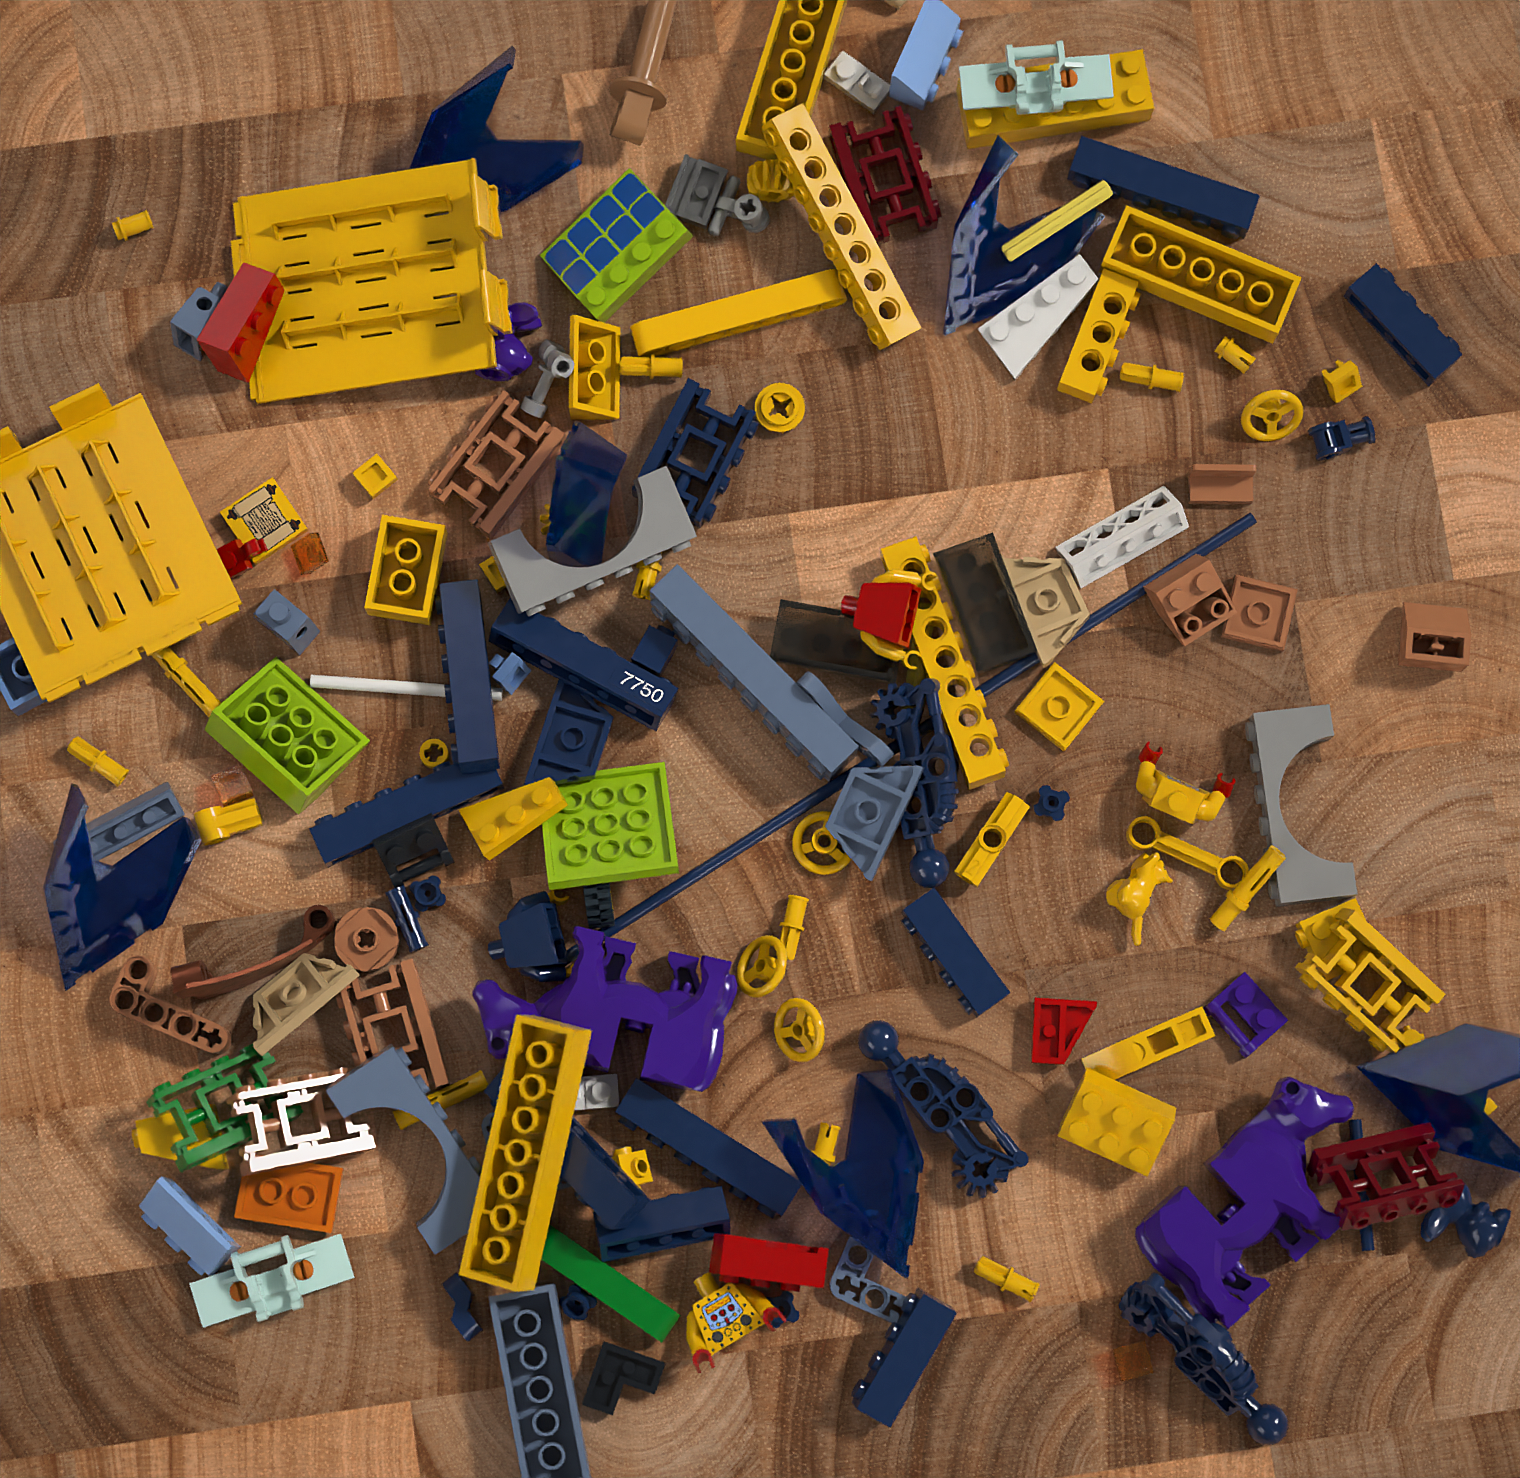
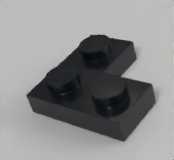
M603 1341L582 1405L613 1415L624 1384L655 1394L666 1362Z

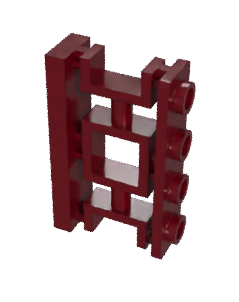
M901 105L894 107L893 111L889 112V110L882 112L884 124L882 128L857 135L852 120L845 125H842L841 122L829 125L828 137L840 174L877 244L879 242H889L890 233L887 227L889 225L915 218L918 231L922 232L927 228H930V230L936 229L938 218L942 217L937 199L932 200L929 189H932L929 173L927 170L922 171L919 162L923 160L920 145L918 142L913 143L910 132L913 131V125L909 113H903ZM893 123L896 124L907 159H904L901 147L884 152L881 140L894 136L895 129ZM848 136L852 148L869 144L872 156L859 159L858 167L860 173H857L846 139ZM896 161L903 185L876 192L869 168ZM912 180L915 182L926 215L925 217H923L920 205L903 210L899 197L913 193ZM865 194H868L871 206L885 201L888 202L891 213L877 218L878 231H876Z
M1430 1122L1313 1149L1307 1171L1312 1179L1317 1178L1316 1181L1319 1186L1335 1183L1343 1198L1337 1201L1334 1209L1336 1217L1340 1216L1341 1218L1339 1227L1342 1231L1353 1228L1358 1230L1369 1224L1382 1221L1391 1222L1398 1217L1411 1214L1420 1215L1427 1210L1435 1208H1449L1459 1201L1465 1186L1463 1180L1457 1179L1458 1176L1455 1172L1440 1175L1431 1160L1436 1158L1440 1145L1437 1141L1433 1142L1436 1132ZM1413 1156L1412 1158L1416 1165L1409 1167L1404 1158ZM1355 1169L1354 1172L1358 1179L1350 1180L1346 1171ZM1393 1169L1401 1185L1382 1189L1373 1173ZM1424 1177L1428 1187L1420 1188L1416 1179ZM1366 1191L1370 1201L1361 1202L1358 1193Z

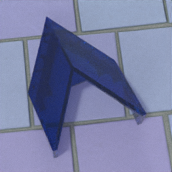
M513 45L432 110L409 166V169L475 158L478 176L488 182V185L494 184L498 187V212L509 210L581 165L584 144L581 140L498 139L487 125L508 71L514 67L516 49Z
M997 135L954 225L943 329L945 336L955 332L957 327L969 322L974 324L1000 313L1070 262L1106 217L1095 207L1015 260L1009 261L1002 252V245L1060 207L1011 228L996 220L1000 179L1019 155L999 135Z
M574 421L572 431H569L561 447L560 455H557L555 461L556 473L552 486L548 520L551 521V524L549 525L546 537V548L549 560L563 566L581 568L602 564L609 508L613 491L625 465L627 454L579 421Z
M71 783L43 885L65 991L76 985L75 981L90 970L93 973L135 944V939L149 929L153 931L164 923L202 840L189 818H180L114 865L99 862L93 859L85 819L89 805L78 785Z
M1465 1023L1454 1027L1455 1029L1438 1036L1434 1035L1401 1048L1397 1053L1391 1052L1386 1054L1387 1056L1356 1066L1414 1125L1431 1123L1436 1132L1433 1142H1438L1440 1145L1439 1150L1520 1173V1147L1484 1112L1488 1090L1520 1078V1034Z
M891 1069L864 1071L857 1074L845 1159L832 1166H829L806 1148L796 1118L767 1119L763 1121V1125L820 1213L902 1277L908 1278L910 1265H906L909 1246H913L920 1193H916L918 1175L923 1173L924 1159Z

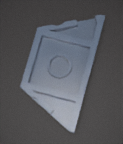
M922 766L852 768L825 827L834 839H837L843 850L855 862L867 880L873 881L924 770Z

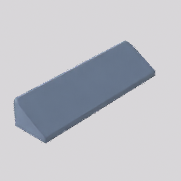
M165 782L56 839L53 842L54 849L69 875H72L184 816L185 813L170 784Z

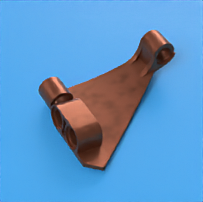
M313 905L309 907L304 914V933L300 945L266 962L241 971L214 977L208 971L206 964L201 960L171 967L170 971L174 987L172 988L173 994L182 999L192 996L197 999H208L237 990L272 975L291 964L303 953L309 952L334 930L336 924L335 917L326 906ZM319 912L326 913L328 917L326 925L319 929L313 928L311 924L312 917Z

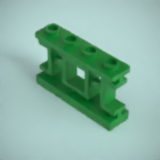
M250 1044L239 1051L240 1055L235 1058L229 1059L228 1055L212 1062L210 1064L212 1068L201 1072L197 1068L184 1074L181 1077L183 1081L171 1085L170 1081L152 1089L153 1095L146 1103L149 1108H153L155 1118L171 1112L184 1138L174 1143L171 1147L173 1154L175 1153L177 1156L175 1163L180 1173L253 1140L250 1124L245 1122L248 1120L247 1114L231 1117L218 1123L205 1096L229 1086L233 1095L236 1094L235 1089L242 1087L236 1072L224 1078L222 1075L256 1060H259V1062L253 1064L249 1069L255 1082L256 1090L267 1088L266 1083L269 1081L263 1070L271 1067L276 1062L274 1056H271L269 1051L261 1056L254 1049L253 1044ZM200 1085L202 1087L195 1090L191 1095L197 1109L185 1114L178 1098L169 1103H164V1101ZM281 1095L264 1098L263 1100L268 1110L272 1109V1102L284 1098ZM250 1101L244 1102L245 1106L252 1105ZM301 1105L285 1107L288 1123L295 1121L304 1112ZM271 1112L261 1117V1119H273L274 1115L273 1112ZM204 1121L211 1136L222 1131L225 1133L193 1149H187V1147L194 1145L198 1140L192 1126Z

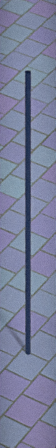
M1248 513L1092 613L1086 623L1067 644L1147 594L1143 587L1194 554L1205 557L1256 524L1255 517L1252 513ZM1035 650L975 688V691L981 689L985 698L1038 664L1040 660ZM932 717L919 724L921 738L934 730ZM898 739L887 745L894 755L900 752ZM867 757L852 768L877 767L879 765ZM852 768L614 919L615 926L600 928L597 931L605 933L604 941L606 936L612 937L840 791ZM577 944L566 950L568 964L577 959L579 954Z

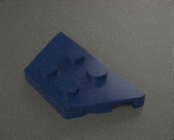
M558 680L524 786L548 777L556 785L595 779L614 717L603 707L598 706L589 694Z

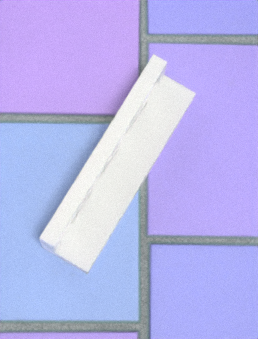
M1162 486L1056 546V550L1070 567L1074 581L1081 589L1189 528V524L1182 504L1165 486ZM1162 499L1167 501L1166 504L1160 507H1152L1153 504ZM1130 517H1139V519L1132 523H1124ZM1104 532H1112L1106 538H1097L1098 535ZM1077 547H1085L1083 551L1074 556L1069 554L1070 551Z

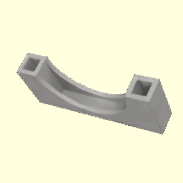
M664 466L633 480L638 496V516L635 528L626 545L614 557L602 564L581 568L557 564L538 553L526 540L521 529L488 542L487 544L518 614L526 611L527 615L531 616L545 610L544 603L555 598L557 604L575 597L573 590L585 586L587 591L605 584L602 577L614 573L616 578L633 571L632 564L643 560L646 566L662 559L660 553L662 551L672 548L673 552L676 553L692 546L689 540L697 537L668 467Z
M1330 704L1253 713L1249 717V722L1245 723V733L1247 741H1252L1254 753L1250 754V767L1252 773H1257L1258 785L1254 786V796L1256 804H1261L1263 817H1259V830L1261 836H1266L1267 848L1263 849V854L1270 845H1273L1286 857L1271 875L1272 880H1268L1270 899H1275L1276 907L1353 898L1358 894L1353 862L1341 863L1325 860L1304 849L1287 829L1279 802L1281 780L1294 756L1303 749L1319 742L1329 741L1334 736Z

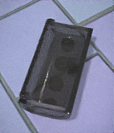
M993 532L933 553L977 673L988 672L1006 666L1037 652Z
M780 599L770 657L776 663L884 683H896L899 661L895 662L876 654L861 639L860 630L853 628V615L842 614L841 610Z

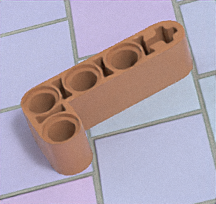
M134 955L126 960L109 997L110 1006L115 1012L208 1053L220 1055L229 1050L232 1044V1037L226 1028L149 994L157 976V968L151 960L141 955ZM138 963H145L148 969L147 974L142 979H135L132 973L133 968ZM124 993H132L134 996L132 1006L128 1009H121L119 1006L120 997ZM155 1005H161L164 1011L163 1017L158 1022H151L148 1016L149 1010ZM184 1018H191L193 1021L192 1031L187 1035H181L178 1031L179 1022ZM202 1030L212 1035H216L220 1031L218 1036L222 1038V1043H215L211 1048L212 1042L200 1036Z

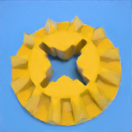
M774 383L768 385L756 398V417L759 424H762L769 432L775 431L783 434L786 431L795 429L803 420L805 413L804 399L801 393L789 384ZM772 398L780 405L788 403V406L785 408L786 417L780 413L771 415V412L774 410Z

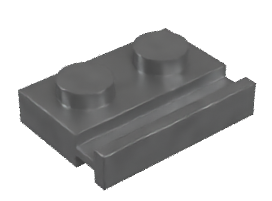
M685 154L665 206L679 220L706 229L728 174V169L701 159L691 158L690 155Z

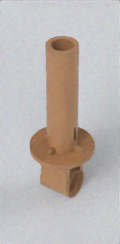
M676 0L648 1L629 76L617 77L611 81L609 86L610 94L619 102L611 126L610 136L640 146L648 128L650 111L660 110L666 106L668 96L655 83L674 16Z

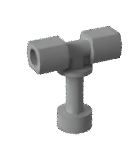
M548 339L544 340L539 348V357L543 362H546L545 365L539 364L538 367L543 373L532 397L525 395L520 406L523 411L539 418H543L548 408V405L543 401L554 377L567 378L574 369V360L566 354L565 349L560 344Z

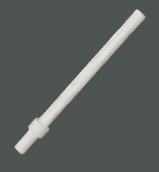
M311 675L310 687L445 697L444 684ZM491 687L492 699L502 701L503 688Z

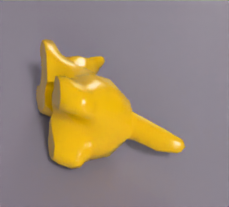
M1158 852L1153 853L1151 856L1147 853L1140 855L1132 864L1129 878L1114 881L1106 891L1107 903L1116 907L1122 915L1132 920L1131 937L1136 946L1141 944L1143 914L1149 906L1151 894L1155 886L1160 883L1173 882L1167 874L1164 862L1159 860L1160 855Z

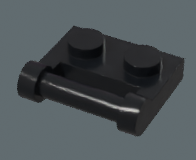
M432 813L372 840L395 888L403 886L404 882L443 864L448 866L455 863ZM435 848L439 851V853L402 870H397L396 866Z

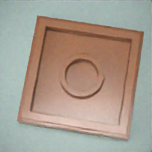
M1235 575L1230 599L1238 613L1224 621L1221 637L1283 652L1298 589Z

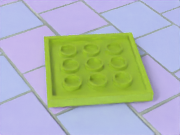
M665 762L597 770L595 779L557 785L568 806L542 823L549 890L679 873Z

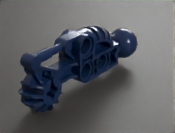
M925 678L921 681L920 685L915 687L904 682L899 687L896 683H890L887 690L879 689L877 693L880 700H872L870 702L873 706L877 707V711L869 715L871 718H879L875 728L878 730L885 729L888 738L898 739L900 760L893 766L919 765L924 767L900 820L904 840L914 839L916 853L909 864V873L913 881L924 888L940 886L949 874L950 864L946 856L941 851L935 849L933 835L941 833V830L944 829V824L953 821V811L958 809V804L955 803L956 794H959V789H955V782H958L957 772L959 770V763L954 755L952 740L948 734L944 733L941 718L942 710L938 695L940 683L934 678ZM927 701L935 735L924 750L919 724ZM898 706H916L915 708L902 709L897 715L894 714V709L898 708ZM939 758L945 764V770L942 775H939L935 769L936 761ZM915 796L921 801V809L918 813L912 808V801Z
M873 1020L865 1024L858 1036V1046L862 1054L868 1059L882 1061L891 1072L886 1078L922 1125L931 1133H944L957 1148L951 1159L952 1163L961 1167V1170L951 1172L952 1177L962 1176L963 1180L956 1184L957 1189H961L968 1184L966 1196L972 1197L977 1188L980 1198L986 1197V1187L993 1194L998 1192V1188L993 1180L998 1183L1007 1182L1009 1170L1015 1167H1024L1028 1163L1029 1157L1027 1153L1019 1149L1008 1133H1005L993 1118V1110L982 1097L978 1088L971 1084L964 1075L961 1077L957 1073L959 1069L956 1066L952 1068L947 1065V1060L943 1057L940 1060L934 1058V1054L928 1053L925 1057L911 1056L905 1060L897 1049L899 1045L898 1033L890 1023L882 1020ZM913 1084H921L925 1087L927 1095L923 1101H917L912 1098L910 1089ZM959 1090H966L971 1094L972 1103L969 1107H962L958 1104L956 1095ZM933 1110H941L945 1113L947 1121L944 1127H937L932 1124L930 1116ZM963 1120L985 1122L1008 1155L980 1144ZM995 1157L993 1162L985 1166L986 1169L983 1170L984 1178L981 1175L973 1176L972 1172L975 1170L973 1163L976 1165L985 1164Z
M1152 1273L1146 1281L1134 1282L1132 1286L1130 1285L1124 1292L1118 1305L1122 1311V1318L1128 1320L1129 1326L1135 1327L1139 1334L1144 1332L1149 1337L1156 1333H1161L1174 1347L1176 1352L1174 1362L1178 1369L1227 1416L1238 1410L1247 1417L1248 1433L1254 1441L1261 1445H1274L1283 1440L1289 1428L1287 1416L1275 1404H1260L1252 1397V1394L1259 1386L1256 1383L1255 1373L1252 1370L1251 1364L1243 1358V1353L1236 1350L1228 1330L1220 1324L1208 1322L1200 1314L1192 1315L1164 1286L1165 1280L1157 1273Z

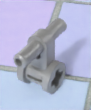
M736 176L729 177L722 196H718L714 205L715 213L708 228V233L713 236L720 234L727 216L739 219L745 229L751 233L761 232L769 224L770 215L757 196L746 194L738 200L734 199L741 180Z

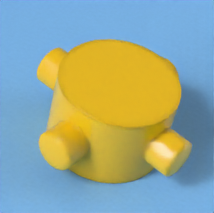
M1410 1025L1404 1026L1405 1031L1402 1034L1407 1039L1403 1043H1399L1398 1046L1401 1045L1403 1048L1409 1049L1411 1054L1416 1053V1047L1420 1045L1421 1040L1425 1039L1424 1034L1411 1029Z

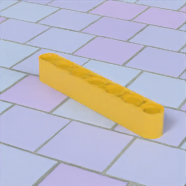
M829 269L639 321L633 324L630 329L638 357H650L651 354H654L655 357L834 308L844 304L847 301L844 287L839 282L837 269Z

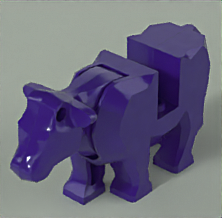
M575 926L573 938L578 945L579 954L572 967L571 975L563 984L557 985L542 995L535 1003H528L506 993L493 980L478 981L472 990V996L480 1011L483 1029L487 1038L488 1052L496 1059L507 1058L516 1014L535 1015L592 1030L584 1067L608 1073L619 1023L621 1022L626 1023L625 1029L634 1032L644 1033L645 1028L651 1029L640 1080L672 1088L703 1092L711 1086L717 1076L723 1055V1021L737 994V982L735 976L729 974L733 962L702 955L699 966L701 972L700 985L696 973L699 958L669 951L667 962L673 971L674 979L670 984V989L657 993L642 983L626 980L627 970L632 964L630 956L634 953L636 943L606 936L604 945L607 955L604 959L605 951L602 944L605 933Z
M1289 1076L1279 1079L1268 1104L1235 1131L1226 1143L1203 1163L1236 1200L1237 1204L1229 1203L1216 1215L1219 1218L1217 1221L1186 1186L1178 1185L1135 1228V1239L1139 1249L1156 1270L1182 1289L1195 1314L1202 1315L1210 1323L1218 1321L1228 1330L1250 1310L1248 1305L1261 1295L1270 1284L1266 1279L1245 1274L1246 1269L1239 1261L1244 1249L1261 1242L1270 1232L1274 1234L1279 1245L1287 1249L1289 1258L1297 1262L1320 1241L1316 1236L1304 1232L1301 1224L1307 1230H1313L1321 1240H1327L1340 1228V1216L1336 1217L1334 1212L1323 1209L1315 1194L1307 1185L1305 1177V1140L1331 1124L1348 1121L1354 1112V1106L1349 1097L1328 1093L1317 1087L1301 1083ZM1230 1293L1238 1295L1239 1299L1232 1296Z

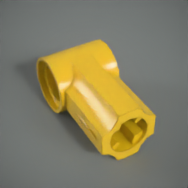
M255 798L223 808L222 806H214L194 813L203 846L217 844L228 840L231 837L230 835L263 826L262 817Z

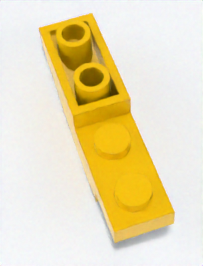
M1201 1006L1082 1058L1081 1061L1085 1070L1089 1068L1116 1080L1213 1038L1215 1034Z

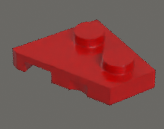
M1034 998L1031 1063L1064 1065L1092 1013L1095 1011L1097 1001Z

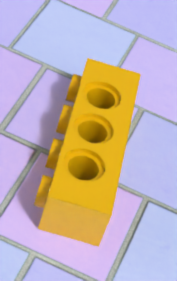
M1103 269L1057 391L1089 403L1093 402L1095 395L1102 396L1108 378L1103 377L1106 366L1113 368L1119 350L1114 348L1117 337L1124 339L1130 324L1129 321L1124 319L1128 309L1135 311L1141 293L1136 292L1139 281ZM1113 303L1119 308L1120 312L1109 314L1105 311L1104 305ZM1098 331L1104 332L1109 340L1105 343L1097 342L1093 337V333ZM1084 360H1092L1097 364L1098 369L1087 371L1083 368L1082 362Z

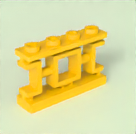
M1342 908L1334 917L1338 921L1332 923L1329 927L1340 938L1323 960L1315 954L1308 953L1304 957L1306 960L1303 963L1298 962L1295 969L1302 974L1299 979L1312 990L1317 988L1325 995L1322 1000L1335 1011L1340 1009L1347 1015L1345 1021L1358 1032L1363 1030L1369 1035L1368 1042L1381 1053L1385 1050L1397 1053L1400 1049L1398 1044L1403 1043L1407 1039L1396 1029V1026L1413 1006L1420 1012L1428 1013L1431 1009L1429 1006L1432 1003L1438 1004L1446 994L1355 910ZM1346 930H1349L1375 956L1368 951L1362 950L1354 961L1349 958L1345 952L1356 939ZM1337 963L1345 972L1334 985L1343 995L1314 969L1316 968L1319 972L1328 974ZM1367 965L1371 966L1385 979L1368 1002L1350 987ZM1392 972L1413 989L1420 998L1414 993L1407 992L1398 1003L1391 994L1402 981ZM1384 1006L1390 1014L1379 1027L1389 1036H1386L1360 1011L1362 1010L1365 1014L1374 1016L1379 1008Z

